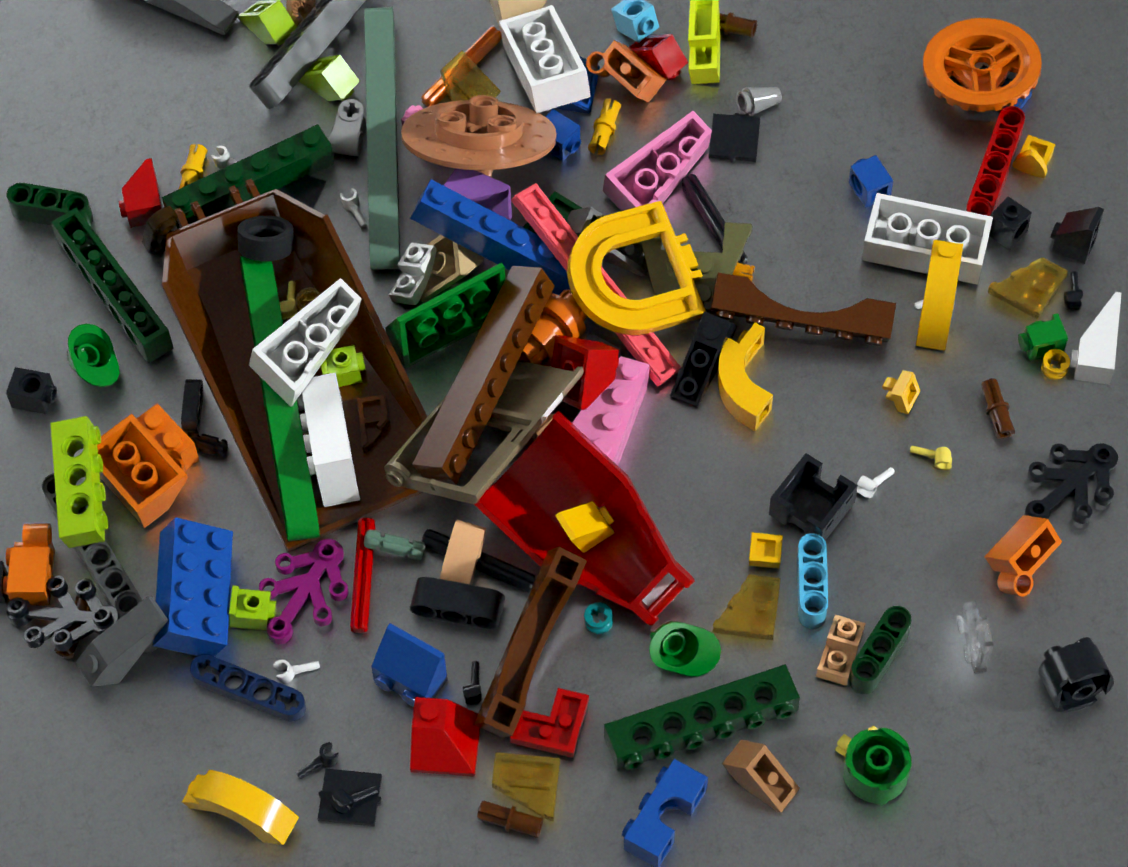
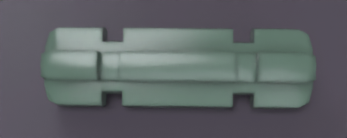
M371 529L365 534L364 546L366 548L376 550V547H379L380 551L403 557L405 554H408V558L421 560L425 552V544L420 541L413 540L411 543L408 538L384 533L383 536L380 535L381 532Z

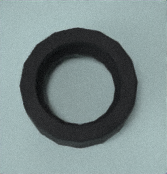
M256 216L246 219L238 225V251L242 256L250 260L275 261L283 259L294 251L293 225L288 220L276 216Z

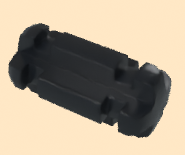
M199 432L192 434L191 439L200 452L212 455L219 453V457H223L226 454L228 448L226 439L219 441L218 437L202 434L199 436Z

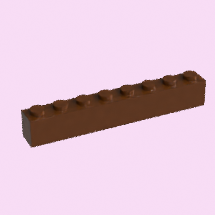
M511 267L412 464L422 477L457 485L555 287L541 267Z

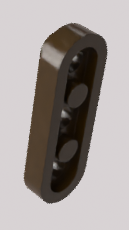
M171 206L160 209L146 222L142 244L149 253L155 251L157 254L164 252L166 235L175 230L178 215Z

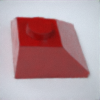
M555 335L551 367L575 371L579 366L583 367L584 370L582 377L562 401L580 410H586L615 380L616 369L619 364V349L603 342Z
M415 697L411 731L410 772L475 777L480 727L474 725L478 713L448 699Z

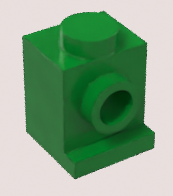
M1058 313L1052 314L1050 321H1035L1025 327L1024 333L1018 334L1020 349L1026 351L1029 361L1043 359L1045 353L1052 349H1060L1065 352L1068 336Z

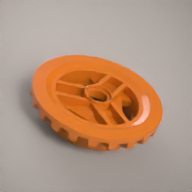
M992 18L966 19L943 28L929 41L923 56V75L926 77L928 87L934 89V93L938 98H946L947 104L951 106L957 105L962 110L998 111L1002 110V107L1006 105L1013 106L1017 104L1019 98L1025 99L1029 96L1030 90L1035 89L1038 78L1041 75L1042 58L1034 39L1018 26ZM980 62L987 63L989 67L986 69H978L974 65ZM1010 72L1017 74L1010 83L1001 87ZM953 75L963 87L953 82L949 77Z

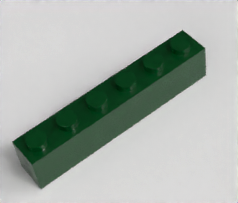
M317 124L163 196L164 207L171 206L173 210L180 208L184 212L188 224H192L197 219L192 213L190 203L198 201L205 217L235 206L228 191V188L235 185L239 190L243 202L252 199L245 187V181L252 178L259 194L262 195L271 190L279 189L304 176H311L334 165L332 145ZM176 222L175 230L180 228L178 222Z

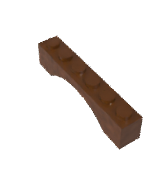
M718 272L710 312L716 313L717 317L725 320H734V316L746 318V323L749 324L756 322L759 325H763L764 321L776 323L775 327L778 329L793 330V326L805 328V333L823 335L824 331L835 333L834 338L851 341L853 337L864 338V343L882 346V342H888L891 339L896 303L866 298L853 306L837 311L821 313L800 311L770 299L748 277Z
M556 547L547 552L474 725L501 738L513 735L524 710L529 686L542 650L562 609L575 590L587 562L586 559L561 547Z

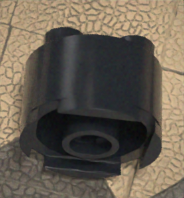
M1089 637L1079 639L1077 642L1063 648L1061 646L1051 647L1044 653L1045 660L1038 670V674L1054 706L1057 709L1059 706H1062L1064 711H1075L1097 702L1095 697L1103 690L1106 695L1114 685V678L1098 647Z

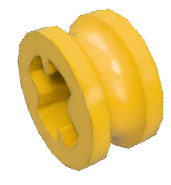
M1060 349L1049 350L1043 357L1041 364L1042 373L1049 379H1062L1068 373L1070 358L1066 352ZM1051 361H1058V365L1061 364L1060 368H1053L1054 364H1051Z

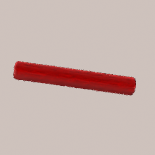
M362 517L358 520L350 621L353 633H366L368 630L374 549L364 546V537L368 530H375L373 518Z

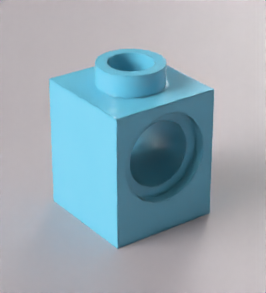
M623 0L611 9L618 32L637 42L642 41L659 28L654 6L644 0Z

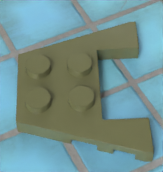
M725 222L722 253L693 251L698 267L691 269V271L700 269L703 275L701 279L694 280V283L706 311L710 312L717 273L733 274L743 254L747 239L752 233V224ZM656 237L642 241L654 295L680 289L665 250H662L663 243L661 238Z

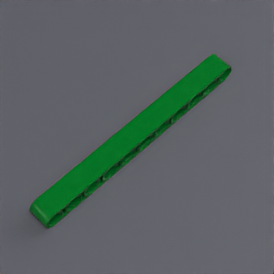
M240 256L254 347H256L283 325L272 261H256ZM259 376L287 540L290 542L319 538V523L297 400L290 407Z

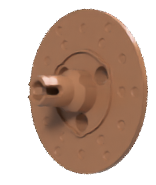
M488 95L474 96L470 100L446 102L424 108L408 117L401 128L402 143L415 156L445 167L476 170L489 177H492L493 170L522 166L544 157L554 148L557 135L553 123L542 114L520 105L500 102L497 98Z

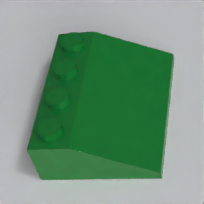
M502 262L397 317L385 327L386 334L405 369L481 329L505 281V266Z

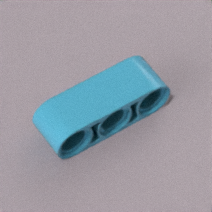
M814 533L806 534L800 539L797 553L798 619L804 627L809 629L819 628L825 623L828 609L827 545L822 536ZM808 550H813L818 554L812 556L806 554L805 552ZM814 578L819 582L816 584L808 583L806 579ZM813 606L818 608L820 611L813 613L808 611L806 608Z

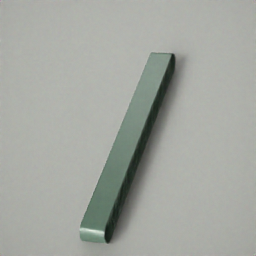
M393 7L365 8L371 270L400 269L397 265L401 258Z

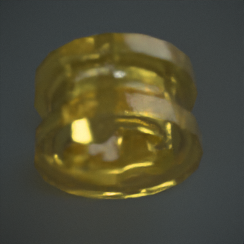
M309 287L299 291L295 299L298 312L305 307V300L311 302L321 293L317 289Z

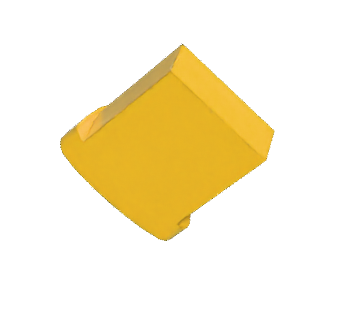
M1028 134L1012 166L1026 174L1044 178L1047 174V165L1054 152L1055 144Z

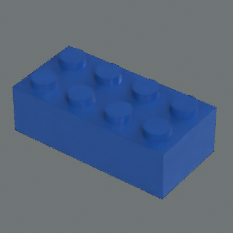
M175 517L160 532L156 603L168 621L153 639L154 647L195 656L204 654L216 656L227 646L233 531Z

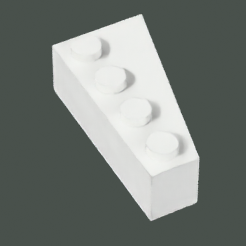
M340 278L254 347L249 366L292 407L357 316L362 298Z
M336 372L315 376L297 398L299 410H305V413L300 414L303 432H309V434L303 435L306 452L312 453V456L307 457L310 475H317L324 507L359 501L360 495Z

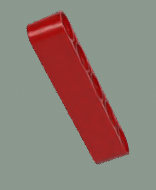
M1016 106L1005 107L999 113L967 202V212L990 216L997 207L1022 136L1025 122L1024 112Z

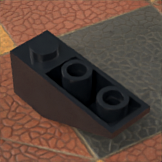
M704 311L670 396L697 407L699 406L718 370L719 357L724 343L728 338H733L737 325Z

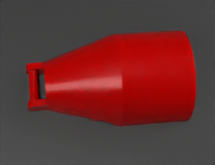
M557 411L552 416V421L474 505L540 567L547 552L556 547H561L586 559L587 562L577 585L585 586L597 592L596 594L632 610L646 624L653 626L659 620L658 615L685 587L689 588L695 580L674 559L630 477L560 411ZM593 501L599 509L605 506L614 520L610 526L615 533L583 553L571 542L555 515L561 511ZM670 573L675 580L648 607L642 600Z

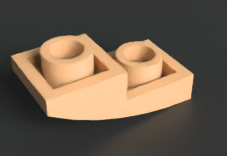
M458 519L455 521L440 579L469 585L473 584L477 560L482 553L487 528Z
M835 614L816 677L847 686L851 667L856 658L866 623Z

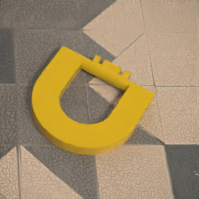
M662 201L609 214L595 220L583 230L572 247L567 265V278L571 293L581 310L603 328L620 334L643 335L701 319L704 311L706 312L694 280L701 279L703 275L700 269L691 271V269L698 267L691 245H680L688 241L686 233L675 236ZM660 237L680 289L641 300H629L615 294L607 286L602 276L601 266L603 257L616 248Z

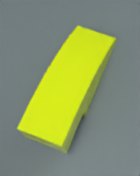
M690 0L688 70L691 84L720 83L719 0Z

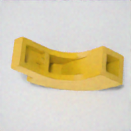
M933 240L915 346L943 351L946 349L963 244Z
M756 322L748 331L744 330L740 334L737 342L730 338L726 340L720 353L718 365V390L724 406L735 419L753 431L757 430L770 413L773 401V394L754 384L745 372L748 363L764 344L765 327Z
M210 769L206 775L197 774L195 779L189 784L187 793L182 800L190 809L215 812L236 821L265 843L284 845L299 818L283 803L258 787L232 775Z

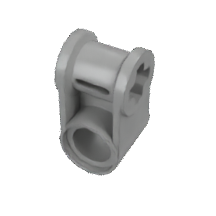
M347 99L338 107L335 124L329 140L333 153L359 156L361 153L366 120L363 116L364 107L358 100Z

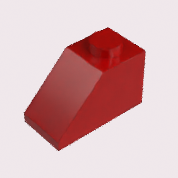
M672 34L648 35L642 41H636L629 46L633 52L667 80H672L679 76L682 72L680 69L689 63Z
M152 158L146 159L122 187L124 200H120L118 203L121 217L128 218L130 228L146 225L147 220L154 213L162 209Z

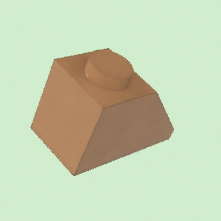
M740 740L722 763L741 787L777 812H782L800 789L765 744Z

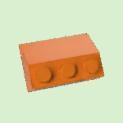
M130 414L101 436V443L97 444L98 454L102 457L104 468L103 472H100L101 480L144 528L170 509L188 476L133 414Z

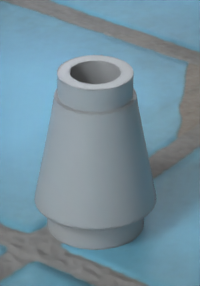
M747 87L737 94V104L740 112L750 116L779 104L782 100L778 87Z

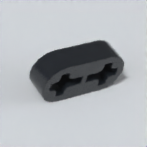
M186 379L181 414V427L185 433L200 431L203 405L202 379Z

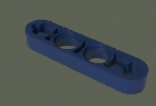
M199 655L191 662L190 672L192 678L197 685L286 721H297L305 714L306 704L304 696L294 688L211 655ZM207 665L210 666L213 674L206 672L201 676L199 668L205 669ZM214 674H216V675L219 676L218 682H217L216 677H215ZM236 675L241 677L243 681L238 688L230 689L225 686V681L230 676ZM259 687H267L271 690V695L265 700H257L253 696L255 690ZM278 693H280L281 701L277 700ZM292 700H296L297 708L291 707L290 710H286L283 702L291 703Z

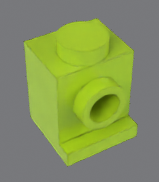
M355 345L333 349L321 365L323 375L336 372L339 387L361 383L360 371L366 370L363 353H356Z
M232 586L229 610L230 627L267 631L269 619H273L276 613V601L271 600V591L239 589V586Z

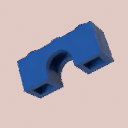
M673 759L668 768L662 767L655 780L656 788L652 794L647 792L638 807L641 812L635 820L630 819L622 832L624 850L653 867L661 865L675 841V830L666 826L660 820L661 814L670 809H678L691 816L707 791L708 777L676 759Z

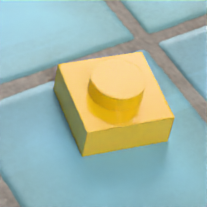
M752 532L749 566L780 569L783 535Z

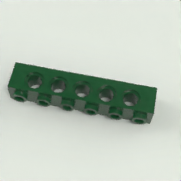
M75 208L52 221L51 224L59 245L147 363L174 349L168 328L79 210Z
M786 664L606 723L604 724V738L617 771L624 768L626 770H633L643 765L645 761L654 758L663 760L672 756L675 751L684 748L688 750L696 749L702 746L705 741L714 738L719 740L726 739L732 736L735 731L744 728L756 729L762 726L765 721L774 718L786 719L792 716L795 711H798L800 696ZM764 696L769 698L771 701L769 703L762 704L756 701V698ZM730 706H734L739 708L741 711L736 714H731L727 712L725 709ZM700 716H704L709 718L711 721L706 724L698 723L695 719ZM674 726L679 728L680 732L670 734L665 729ZM644 736L650 741L646 744H638L634 740L637 737Z

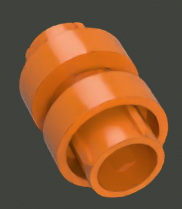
M563 290L559 295L551 294L520 355L519 361L550 367L552 365L555 335L580 338L586 332L584 321L588 316L576 303L571 290Z

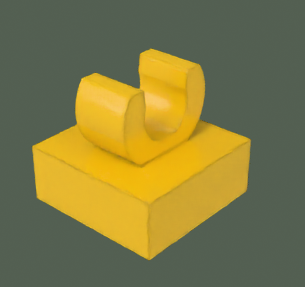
M902 370L898 380L887 377L882 386V389L889 390L886 399L894 402L897 412L909 414L920 393L914 372Z

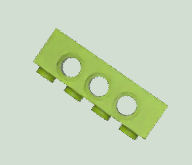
M87 416L52 422L50 424L59 538L68 548L104 542V530L108 529V519L105 511L102 509V501L106 500V492L103 483L100 482V472H103L104 469L102 457L98 454L97 444L101 443L100 430L97 425H93ZM83 449L80 455L74 457L78 450ZM86 477L82 484L76 485L80 478ZM88 506L84 513L78 514L82 507Z

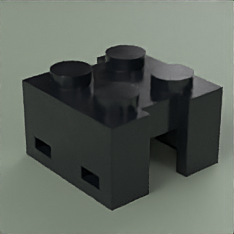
M805 453L771 496L769 515L784 525L787 523L797 525L804 530V535L810 533L818 534L826 541L855 503L858 485L840 475L837 479V485L834 488L820 480L823 463Z

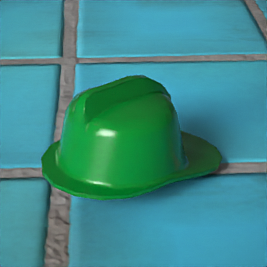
M81 324L71 330L68 337L67 360L70 367L85 382L93 386L105 387L116 382L120 374L119 364L108 334L103 329L92 324Z
M669 621L659 626L655 632L651 631L650 658L656 666L664 670L697 677L710 672L720 660L721 647L719 640L712 632L704 628L683 622Z

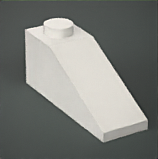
M1120 292L1114 293L1080 338L1078 349H1072L1069 367L1075 368L1073 380L1110 385L1115 368L1121 304Z

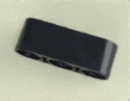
M420 577L417 579L409 609L412 613L425 618L483 629H496L499 626L506 597L503 593L490 588L431 577Z

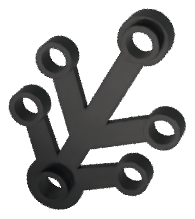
M1055 444L1051 447L1049 459L1052 463L1056 465H1062L1065 462L1085 463L1079 469L1047 468L1042 462H1033L1029 466L1027 476L1032 482L1063 481V483L1044 499L1028 503L1024 512L1026 516L1047 518L1049 520L1050 510L1075 490V507L1072 512V518L1079 524L1089 522L1092 508L1088 504L1087 479L1095 472L1097 476V488L1094 493L1095 502L1105 506L1110 504L1113 499L1114 490L1109 484V471L1115 468L1118 454L1108 444H1095L1088 451L1068 450L1063 444ZM1059 451V452L1063 453L1064 456H1063V457H1057V456L1054 454V452ZM1098 455H1104L1107 459H1101ZM1037 469L1040 470L1043 474L1036 475L1032 471ZM1105 492L1109 495V497L1103 498L1099 495V493ZM1033 509H1040L1043 513L1037 514ZM1083 510L1087 515L1080 516L1077 511Z
M60 575L51 577L47 582V588L52 596L57 597L63 608L31 605L28 600L18 597L8 603L6 610L7 616L15 626H25L33 618L54 621L43 628L38 626L28 628L24 632L23 637L31 648L40 647L47 639L52 637V642L58 651L69 650L74 643L92 633L100 635L120 619L116 608L102 605L96 595V587L92 580L88 578L79 580L75 585V591L80 599L86 600L91 611L79 610L68 592V584L64 577ZM76 623L83 624L71 632L65 630Z

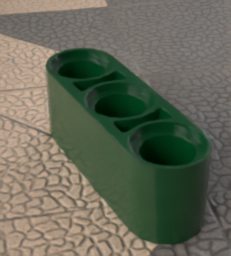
M16 183L7 190L6 196L12 214L16 219L52 226V221L77 208L89 225L93 222L88 198L83 193L28 183Z
M901 606L888 608L854 659L849 682L851 688L856 693L869 694L877 688L906 642L912 622L911 614L906 608ZM892 622L900 623L903 627L893 628L889 624ZM883 647L888 652L878 653L873 648ZM865 671L870 673L872 677L862 678L858 673Z

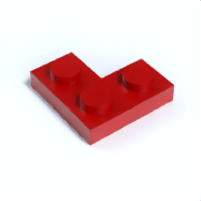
M558 688L550 716L523 710L515 731L510 736V743L573 758L589 703V695Z

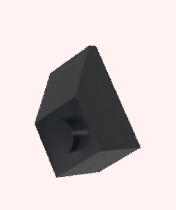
M1095 207L1067 212L1062 223L1056 222L1050 236V238L1054 239L1052 251L1085 264L1096 242L1104 209Z

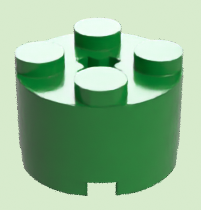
M888 728L869 731L866 729L856 734L848 745L843 768V779L851 792L860 799L876 805L886 804L900 795L907 785L912 761L910 748L906 740L900 734Z

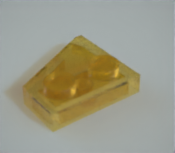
M460 51L440 71L450 102L470 100L472 97L479 95H488L496 98L501 93L498 87L463 51Z
M1041 257L1030 263L1028 267L1012 272L1009 278L1000 283L996 281L991 283L988 293L1038 319L1066 279L1068 270Z
M749 574L741 585L740 591L727 604L726 610L719 619L714 621L712 633L773 640L781 578Z
M496 752L492 787L546 820L554 821L560 758Z

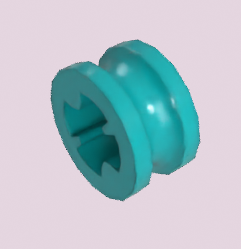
M597 602L586 608L584 619L589 631L595 634H603L612 628V610L608 605ZM598 613H603L605 621L599 620V623H594L592 615L596 614L598 616Z

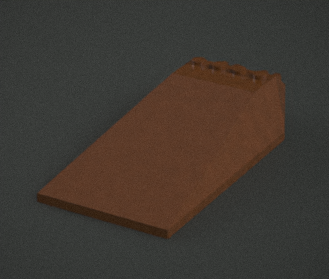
M251 178L245 181L246 190L252 198L243 202L239 190L234 185L228 188L235 205L233 207L205 217L198 201L190 203L192 213L197 219L192 224H188L186 216L180 208L174 210L178 215L177 222L180 228L166 235L161 285L288 553L358 522L362 517L367 518L423 493L402 486L396 487L392 485L386 478L384 468L427 418V415L328 214L324 215L277 189L260 195ZM276 216L288 220L293 225L294 251L283 259L272 261L279 302L287 300L288 282L294 281L296 283L295 302L297 312H299L340 278L362 298L357 316L333 348L355 345L356 353L362 352L366 370L360 371L361 383L339 387L360 500L324 507L317 475H310L319 523V538L290 542L287 540L260 378L249 366L254 343L241 272L240 256L242 255L238 251V225L251 217ZM290 318L282 319L283 324L287 322ZM321 366L313 377L323 375ZM386 394L390 426L368 452H363L356 399ZM299 410V415L305 413V410ZM308 431L303 432V435L309 434ZM306 452L307 457L312 456V453Z

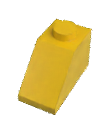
M593 501L561 511L555 515L571 542L583 553L615 533L610 526L614 520L605 506L599 509Z

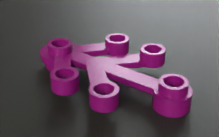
M333 539L321 540L314 546L313 551L293 557L288 553L278 555L275 559L277 571L283 575L292 573L295 568L313 566L308 573L279 581L265 578L259 583L260 591H264L266 586L274 587L271 591V599L275 598L278 594L296 590L281 615L274 617L267 624L268 637L273 643L285 644L291 640L293 636L291 623L309 595L314 607V622L318 626H327L331 623L333 618L332 612L325 603L319 582L325 570L331 582L329 585L331 598L335 601H343L347 598L349 594L348 586L342 580L338 567L343 560L344 551L338 541ZM326 550L333 551V553L328 556L322 554ZM283 561H289L290 565L287 567H281L280 563ZM341 587L344 591L336 594L333 592L334 589ZM321 612H325L328 614V616L324 619H319L317 617L318 614ZM282 624L285 626L280 631L274 630V627Z

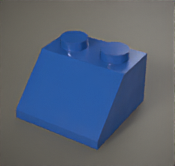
M391 623L387 626L371 666L375 684L384 691L390 692L392 690L398 693L407 704L413 707L415 697L436 698L448 680L444 653Z

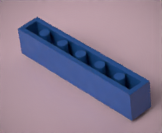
M432 179L429 181L411 214V220L496 264L502 262L505 269L509 271L512 266L541 267L555 286L552 291L554 294L559 295L563 290H570L567 271L537 234Z

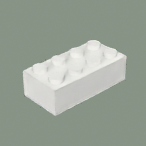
M553 5L499 21L504 49L536 113L549 111L553 108L591 97L586 68Z
M876 193L864 240L862 260L928 274L933 240L963 244L958 281L978 285L993 217Z

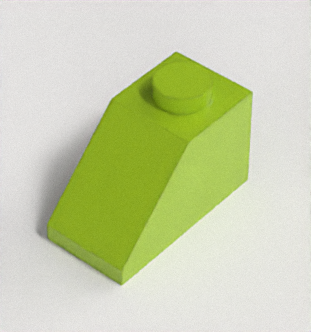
M280 0L258 1L238 16L240 22L265 44L281 45L289 38L290 33L297 28Z
M341 55L318 58L298 82L327 101H344L352 96L355 92L353 88L360 80Z

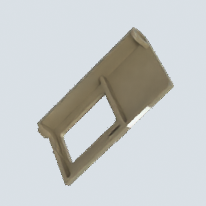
M518 360L486 424L487 426L511 432L465 486L461 487L435 479L424 478L412 465L446 396L385 465L384 470L387 480L396 487L402 486L469 504L477 503L584 373L583 367L578 366L575 371H569Z

